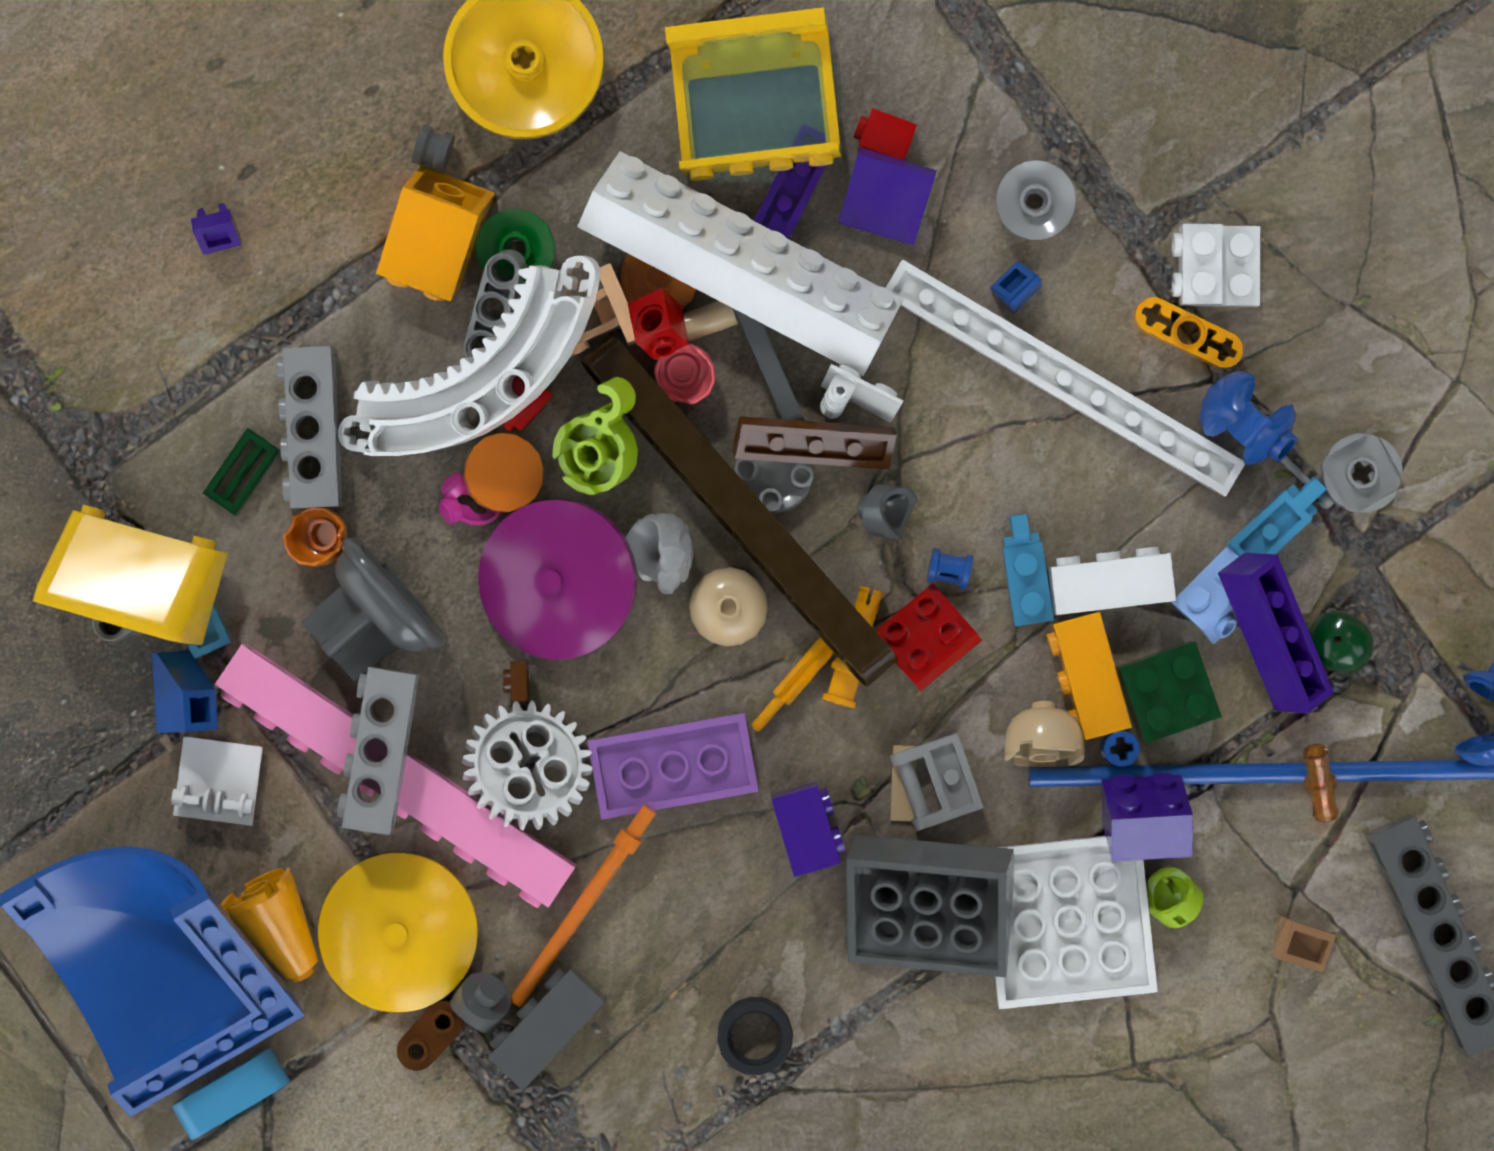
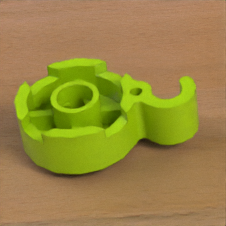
M614 377L600 384L597 388L599 393L610 396L613 403H608L597 410L588 411L575 417L560 427L554 439L552 455L554 460L558 458L560 468L565 474L562 478L565 483L578 492L595 495L599 492L609 491L628 479L637 465L638 448L635 436L623 420V415L633 408L636 395L631 384L620 377Z

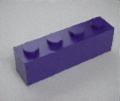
M1243 553L1218 572L1221 583L1274 710L1308 714L1334 693L1278 555Z

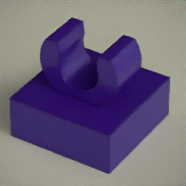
M224 203L218 204L219 212L206 215L204 209L200 208L197 211V218L191 219L192 231L203 255L241 246L240 233L230 209L227 210Z

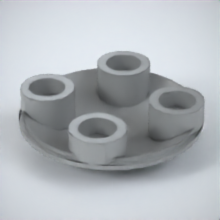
M736 459L734 465L736 474L771 513L788 511L802 502L808 494L814 478L812 464Z

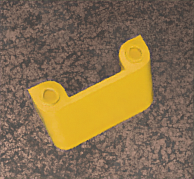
M84 504L81 511L73 510L39 579L33 601L165 640L203 645L228 554L227 552L215 549L217 541L194 535L192 543L113 522L105 518L106 510Z

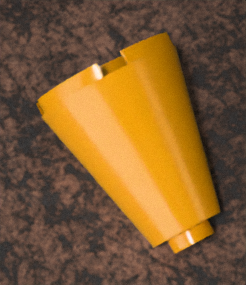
M281 867L266 872L245 883L246 890L238 898L232 892L220 903L257 951L283 980L292 979L294 983H297L315 972L313 966L318 962L295 878L290 868L287 867L284 871Z

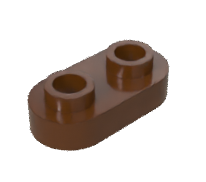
M444 999L431 1005L400 1039L397 1046V1056L404 1067L413 1071L428 1068L459 1035L465 1021L451 1009V1000ZM441 1014L447 1015L451 1020V1025L448 1028L439 1027L436 1022L437 1016ZM413 1044L421 1045L424 1049V1055L419 1058L413 1057L410 1053V1046Z

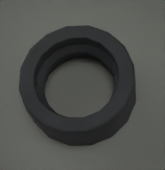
M748 997L736 1001L725 1010L718 1026L717 1043L722 1057L731 1068L743 1074L759 1076L774 1071L785 1062L792 1049L793 1030L788 1015L778 1004L767 998ZM752 1012L762 1013L770 1017L776 1024L779 1033L778 1043L774 1051L761 1059H748L740 1055L734 1048L731 1039L732 1029L736 1021L743 1015Z

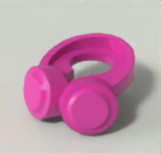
M460 472L453 473L444 481L441 488L444 498L439 502L441 516L448 524L452 525L460 521L469 525H485L495 521L502 514L490 509L482 514H478L471 510L469 505L459 504L456 498L461 494L470 496L463 475Z

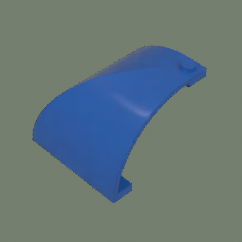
M115 847L90 851L53 864L0 894V906L34 940L79 1007L114 1077V1080L107 1084L110 1095L130 1117L305 1016L298 1001L196 874L184 863L170 855L139 847Z

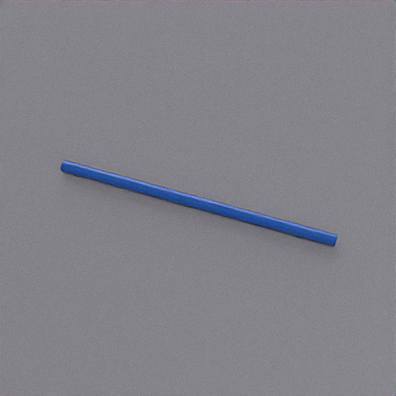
M1465 760L1128 765L1125 767H1029V786H1102V779H1113L1119 775L1147 777L1158 773L1181 774L1184 784L1494 779V765H1475Z

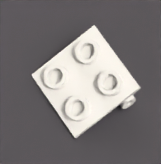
M833 364L830 365L820 386L827 390L820 404V411L826 418L836 419L841 416L849 401L890 423L892 422L903 403V400L896 397L897 393L892 388L880 383H876L874 386L860 379L861 374L849 366L840 365L837 367Z
M184 736L177 789H173L171 804L174 805L173 816L253 826L263 747Z

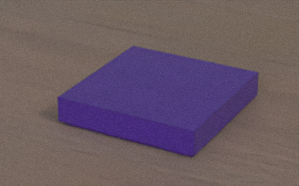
M860 148L838 223L914 245L937 170Z

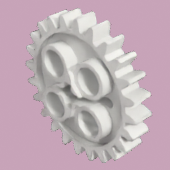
M531 700L527 710L522 711L518 701H514L511 713L509 714L500 705L496 711L497 720L489 714L484 715L483 723L486 729L475 725L472 734L477 740H467L465 748L474 754L463 756L462 764L472 768L465 771L462 778L466 781L475 782L468 789L467 793L468 795L480 794L482 796L476 806L478 809L487 805L492 807L489 815L490 820L494 819L499 813L503 814L504 827H508L513 818L518 819L521 831L524 830L528 820H532L535 828L540 830L544 817L552 825H555L558 821L557 811L568 817L572 812L568 801L579 805L583 797L576 790L587 791L590 783L583 779L582 776L590 775L593 767L582 762L588 760L592 752L590 750H580L579 748L585 743L586 736H573L577 726L576 722L570 723L567 726L562 724L565 716L564 711L560 712L555 718L550 716V704H547L542 712H537L535 702ZM532 732L540 733L545 738L546 745L534 747L527 741L526 735ZM511 734L516 735L520 750H518L513 740L510 739L509 736ZM496 748L504 749L509 753L511 760L503 764L497 763L491 757L490 751ZM522 756L527 764L534 762L535 766L532 774L527 767H519ZM549 767H555L563 773L564 780L557 783L551 782L545 777L544 770ZM534 780L537 782L540 789L544 791V796L541 797L538 795L535 789L536 786ZM515 783L521 784L527 789L528 796L523 799H516L509 793L508 786Z

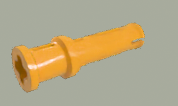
M859 586L854 607L873 628L884 593L878 590L872 591L869 605H866L870 588ZM835 658L831 663V668L834 671L828 692L823 693L821 699L856 709L857 703L854 699L859 680L839 658Z

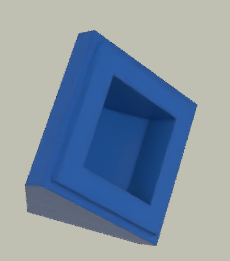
M1017 261L990 289L1013 313H1016L1042 287V281L1037 274Z

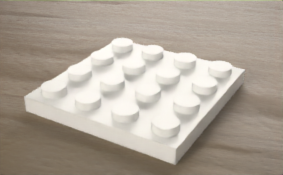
M1106 836L997 847L1014 849V885L1006 977L994 976L998 1009L1158 992L1143 860L1112 862Z

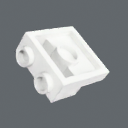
M1182 224L1179 227V233H1173L1172 256L1179 257V273L1172 274V296L1178 297V306H1260V226Z

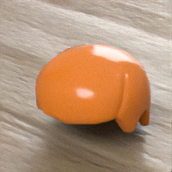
M307 508L293 515L288 531L283 534V543L287 555L300 565L321 567L331 564L343 552L342 541L348 537L347 526L343 518L331 508Z

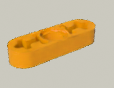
M1147 298L1135 308L1133 315L1134 323L1141 332L1213 367L1227 369L1236 365L1242 358L1243 344L1238 336L1161 298ZM1155 305L1160 308L1158 315L1166 320L1171 319L1172 313L1178 315V318L1170 327L1169 336L1162 333L1167 327L1160 322H1155L1151 326L1146 324L1147 317L1142 314L1143 309L1150 310ZM1192 322L1198 327L1199 338L1194 344H1184L1179 340L1177 330L1181 323ZM1208 330L1214 333L1210 341L1222 344L1225 340H1228L1231 343L1229 349L1234 352L1233 357L1228 356L1223 361H1220L1217 358L1219 352L1216 349L1207 346L1205 347V354L1198 350L1206 341Z

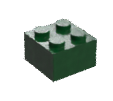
M1187 641L1115 666L1139 739L1145 744L1222 717L1196 641Z

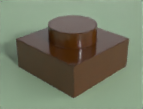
M529 660L510 661V669L503 670L504 693H511V702L530 700Z

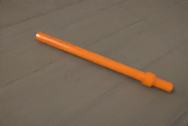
M643 804L628 828H622L613 841L616 845L511 995V1002L521 1008L524 1006L628 854L633 855L642 842L640 839L641 835L657 814L651 807Z

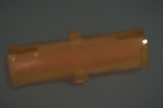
M1311 744L1305 747L1302 752L1307 772L1304 780L1305 789L1311 796L1312 813L1315 820L1318 822H1330L1335 820L1339 814L1334 792L1337 788V780L1335 774L1331 772L1329 750L1323 744Z

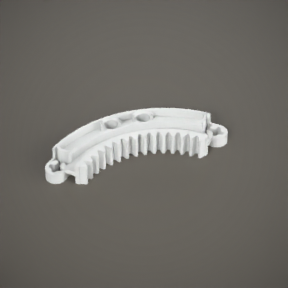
M573 256L563 263L561 270L542 265L519 269L518 274L526 279V283L516 284L514 289L521 295V298L509 299L508 304L513 308L514 312L501 314V318L506 325H498L492 328L496 337L484 338L482 341L485 347L474 348L472 350L473 357L460 359V365L449 366L447 372L435 373L434 377L401 383L362 382L358 390L354 392L353 399L359 400L356 415L344 418L338 427L340 443L348 450L363 452V455L403 456L425 453L468 442L492 431L515 417L550 385L571 357L585 330L595 303L601 278V270L598 263L588 256ZM581 263H584L583 270L589 272V278L581 280L579 292H587V296H565L567 289L577 290L578 278L572 276L573 268H580ZM517 375L525 383V391L520 397L512 390V381ZM472 407L478 411L480 416V423L476 428L472 427L467 419L468 411ZM360 423V430L370 432L369 438L358 439L356 443V436L350 434L351 427L358 426Z

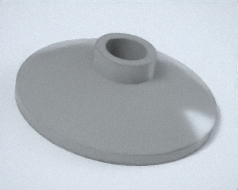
M1040 160L1026 161L1013 167L1001 180L996 193V208L1002 223L1013 234L1027 240H1044L1060 233L1070 222L1076 206L1075 190L1067 174L1056 165ZM1037 195L1041 198L1042 205L1039 209H1032L1028 206L1027 199L1029 196Z

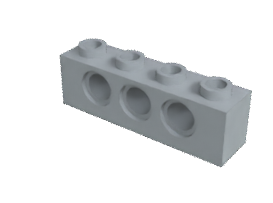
M332 346L283 348V358H277V378L279 382H284L285 398H279L278 404L280 421L286 422L287 437L281 438L280 443L282 461H288L289 477L283 478L282 482L284 501H290V509L295 510L318 507H343L341 451L338 438L339 411L336 350ZM305 378H313L317 384L316 394L310 399H301L297 392L298 384ZM314 417L319 424V431L314 438L306 440L300 435L299 426L304 419ZM309 457H316L321 464V471L316 478L308 480L301 472L302 463Z
M373 666L368 667L367 674H360L357 697L363 698L361 713H354L350 730V737L356 738L354 754L348 753L346 756L343 775L346 778H350L348 793H341L337 809V817L343 818L342 828L384 835L394 833L420 674ZM380 698L389 700L394 706V714L389 721H381L374 715V704ZM373 738L381 739L387 745V756L382 761H375L367 754V745ZM367 778L376 780L381 787V794L375 801L365 799L360 792L361 783Z

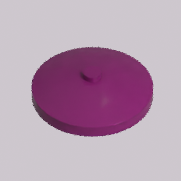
M552 499L524 506L510 514L496 527L482 552L478 584L485 612L503 638L516 648L530 655L545 659L562 660L590 653L606 644L619 632L628 619L634 605L637 591V570L630 545L612 520L597 509L584 503L566 499Z

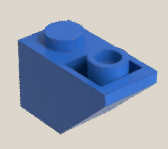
M191 652L152 653L157 733L218 729L216 689Z

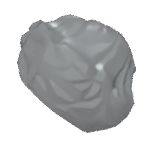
M670 513L650 514L643 519H638L625 537L634 555L637 575L644 581H655L660 592L664 594H673L679 584L686 581L692 566V559L694 557L689 528L681 518Z

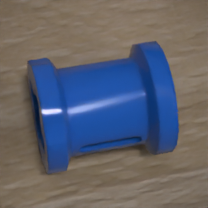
M934 547L926 582L933 583L935 580L957 584L959 589L966 590L971 573L973 555L967 554L964 558L941 553L940 548Z
M1122 730L1105 735L1100 742V752L1102 757L1111 764L1125 767L1137 760L1140 753V745L1133 734ZM1119 737L1122 742L1129 744V749L1123 751V758L1120 759L1117 754L1110 752V747L1116 745V738Z

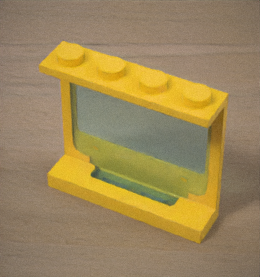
M824 7L665 27L666 43L671 52L682 160L679 161V169L683 176H690V180L702 181L714 178V173L730 171L731 176H743L754 173L753 168L769 166L770 171H785L792 169L793 163L809 161L810 166H825L832 164L833 158L842 157L828 22Z

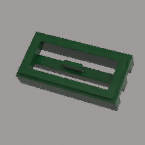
M247 428L207 485L203 494L237 516L271 468L281 450L250 428ZM252 440L256 443L255 447L220 496L215 491ZM264 449L267 450L269 453L233 504L230 503L229 499Z

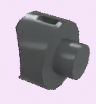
M884 483L876 484L859 501L858 515L863 520L864 527L870 535L900 541L902 540L905 525L918 499L914 491L908 487Z
M480 972L471 974L464 980L461 987L453 994L450 1007L466 1023L486 1034L495 1029L502 1018L508 1013L511 1006V995L507 986L499 978Z

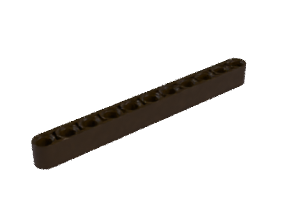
M608 336L580 360L587 373L598 385L614 377L623 378L631 384L636 395L635 404L624 415L864 686L869 687L898 661L896 655L615 336Z

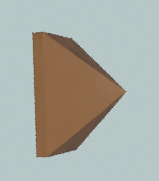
M1277 914L1273 957L1323 972L1336 935Z

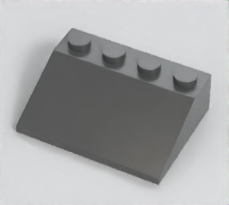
M855 835L846 858L848 962L1006 977L1014 885V849Z

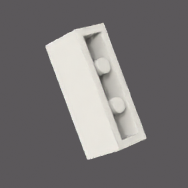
M1158 546L1135 549L1136 557L1120 559V551L1096 554L1097 562L1082 564L1080 556L1056 558L1057 566L1047 568L1053 615L1176 601L1171 553L1160 554Z

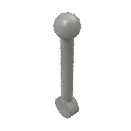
M1287 456L1281 460L1304 485L1310 480ZM1322 493L1318 497V503L1322 508H1330L1333 505V501L1326 493Z

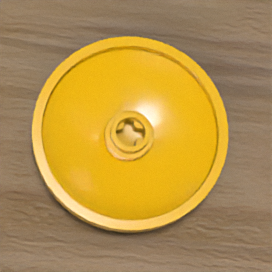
M467 0L458 10L448 28L443 49V64L446 80L452 95L460 108L476 124L494 134L507 138L537 139L565 129L587 110L595 98L602 80L604 51L598 27L592 15L580 0Z
M389 852L375 855L361 861L345 872L328 893L322 906L318 924V941L321 956L326 969L335 983L357 1002L386 1012H410L423 1009L440 1001L452 992L464 978L472 964L479 937L476 909L469 892L460 879L436 860L409 852Z

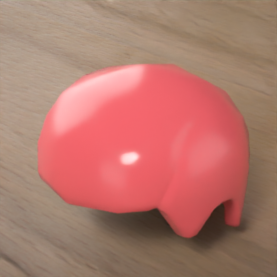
M689 344L676 350L669 356L659 358L654 368L656 383L674 402L690 405L696 404L710 394L715 382V368L712 359L706 351L694 344Z

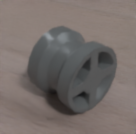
M423 125L415 144L412 163L418 165L428 163L433 165L435 170L444 172L452 153L455 135L449 132L444 134L435 133L432 127Z

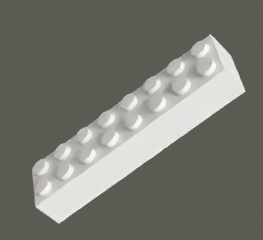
M621 151L592 191L577 226L841 365L855 369L862 376H864L903 301L902 298L893 294L889 289L873 284L858 276L854 271L829 261L818 252L806 249L787 239L780 232L762 226L751 220L747 215L718 203L711 196L699 193L680 183L676 178L665 175L644 164L640 159L628 156Z

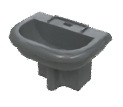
M347 537L342 541L343 552L339 555L335 564V576L341 586L301 621L318 640L323 651L330 658H333L354 682L359 681L360 674H367L368 667H375L396 647L404 652L418 653L429 648H443L448 642L447 636L425 612L427 609L385 562L381 563L362 540L355 537Z

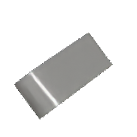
M506 249L493 255L485 265L464 342L466 357H473L472 350L477 348L476 340L478 336L496 337L492 328L498 325H506L501 317H494L488 312L486 306L489 298L499 299L504 305V313L514 312L508 301L509 299H519L520 294L514 289V285L524 283V278L518 274L519 269L527 268L525 258L515 250ZM500 259H506L514 265L515 275L513 279H504L499 275L497 264Z

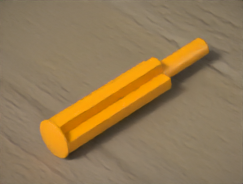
M820 637L774 689L773 693L776 696L752 722L751 725L757 732H760L784 704L789 706L834 654Z

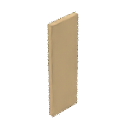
M893 745V754L915 746ZM914 760L912 762L916 771L917 760ZM892 766L890 821H912L914 814L897 766Z

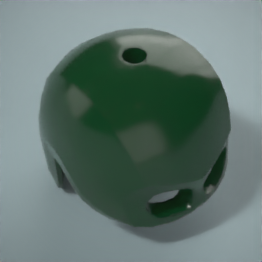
M1339 611L1323 613L1308 629L1324 669L1341 673H1354L1362 669L1372 657L1374 641L1370 629L1350 614ZM1337 636L1342 638V641L1339 644H1336L1334 642V639Z

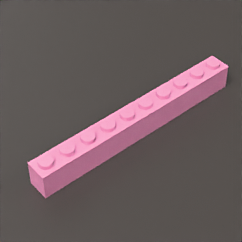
M241 644L215 683L216 686L223 690L220 696L238 708L245 704L256 712L253 718L270 730H274L278 726L289 734L286 740L305 753L311 748L323 756L319 761L323 766L340 775L342 770L344 771L347 754H354L356 738L350 737L353 714L249 644ZM373 738L369 741L367 754L371 759L382 761L387 756L388 749L384 741L378 738ZM407 751L397 815L403 819L411 815L422 823L419 829L436 841L444 837L455 845L452 851L471 864L475 859L488 867L485 873L504 886L508 881L521 889L519 896L534 907L539 908L542 903L549 908L577 864L525 829L521 831L519 825L511 821L508 827H504L503 814L499 813L494 819L490 820L491 806L487 805L478 809L476 806L480 800L474 795H468L467 790ZM367 778L361 783L360 791L373 797L375 793L381 794V787L376 780Z

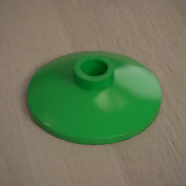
M506 209L491 216L481 227L476 240V256L483 272L487 261L493 255L506 249L512 250L511 244L514 240H520L525 246V250L521 255L525 258L527 268L536 265L551 268L555 257L554 237L548 225L536 214L523 209ZM500 259L497 264L499 275L504 279H513L515 275L514 265L506 259Z

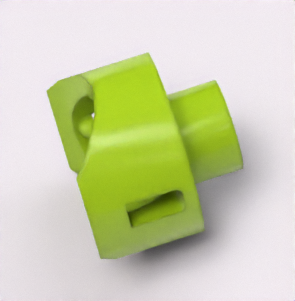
M1169 866L1159 869L1148 879L1147 898L1149 911L1162 924L1169 928H1180L1186 926L1198 916L1204 902L1203 891L1200 885L1178 868Z

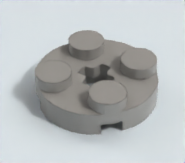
M1362 433L1348 435L1336 441L1329 448L1320 464L1321 482L1327 489L1325 493L1334 504L1347 512H1373L1389 504L1398 492L1397 489L1400 485L1403 471L1401 459L1395 448L1388 441L1374 435ZM1357 462L1362 467L1367 465L1371 467L1372 472L1367 475L1369 482L1363 484L1360 480L1354 481L1351 476L1355 472L1353 466Z

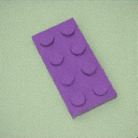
M745 712L587 741L589 750L592 752L590 758L601 820L637 814L643 804L651 807L653 810L759 792Z

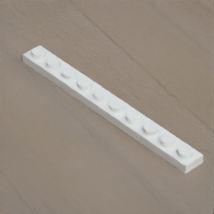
M902 259L887 284V289L903 299L900 306L1221 496H1227L1245 464L1242 459Z

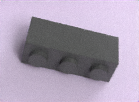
M573 966L566 972L559 968L543 985L548 992L538 1002L532 997L516 1014L521 1019L520 1022L511 1031L504 1027L489 1043L493 1050L489 1054L488 1059L522 1091L606 1002L607 998Z

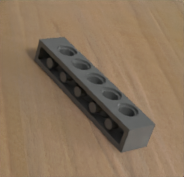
M1406 815L1365 833L1460 1052L1467 1057H1471L1494 1047V994L1492 991L1494 990V977L1487 966L1482 968L1476 955L1481 952L1479 942L1473 931H1466L1460 917L1465 915L1464 908L1455 893L1450 895L1444 880L1449 879V875L1440 857L1434 858L1428 844L1433 842V838L1424 820L1418 822L1415 816ZM1409 850H1415L1419 856L1418 865L1411 871H1405L1401 864L1402 856ZM1431 886L1435 893L1434 901L1428 907H1421L1417 900L1418 893L1424 887ZM1447 923L1451 930L1450 937L1445 943L1437 944L1433 936L1434 930L1438 925ZM1458 960H1464L1467 967L1466 974L1459 980H1452L1450 977L1451 965ZM1473 997H1480L1483 1004L1481 1012L1476 1016L1468 1017L1466 1013L1467 1002Z

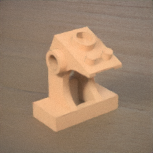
M611 263L600 267V280L604 288L597 291L594 303L602 325L583 332L571 356L591 348L588 343L589 341L619 328L622 329L628 345L636 343L628 302Z

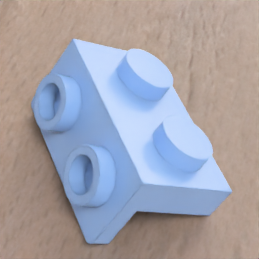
M1228 546L1176 597V601H1172L1175 608L1200 629L1212 644H1215L1220 638L1229 636L1237 625L1236 616L1218 575L1219 571L1239 557Z

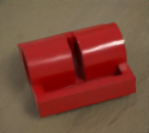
M933 583L875 630L898 659L896 662L897 666L920 692L982 641L978 633Z

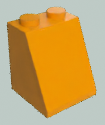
M421 165L402 187L376 274L386 277V281L394 286H410L423 291V294L429 299L451 302L460 290L476 247L478 233L485 223L495 192Z

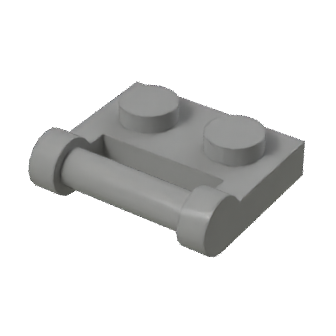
M957 732L889 756L892 766H897L909 799L915 817L912 819L915 831L923 830L984 808ZM920 758H924L941 807L940 810L934 812L929 811L912 762Z

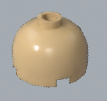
M732 567L715 569L702 577L693 589L689 603L691 621L699 634L711 643L726 647L742 645L754 638L764 626L769 609L767 595L760 582L748 572Z
M1051 701L1034 702L1031 709L1023 710L1012 718L1005 736L1004 760L1008 761L1013 757V765L1028 768L1057 767V761L1068 759V766L1078 764L1085 757L1082 728L1077 719L1070 713L1056 708V703Z

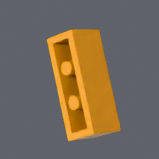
M1095 611L1050 624L1052 632L1046 634L1052 657L1059 655L1063 671L1057 672L1062 695H1070L1073 709L1067 712L1077 719L1082 728L1084 740L1132 728L1101 613Z

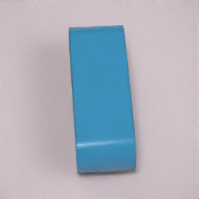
M270 1047L180 1099L171 1107L192 1141L275 1093L291 1081Z

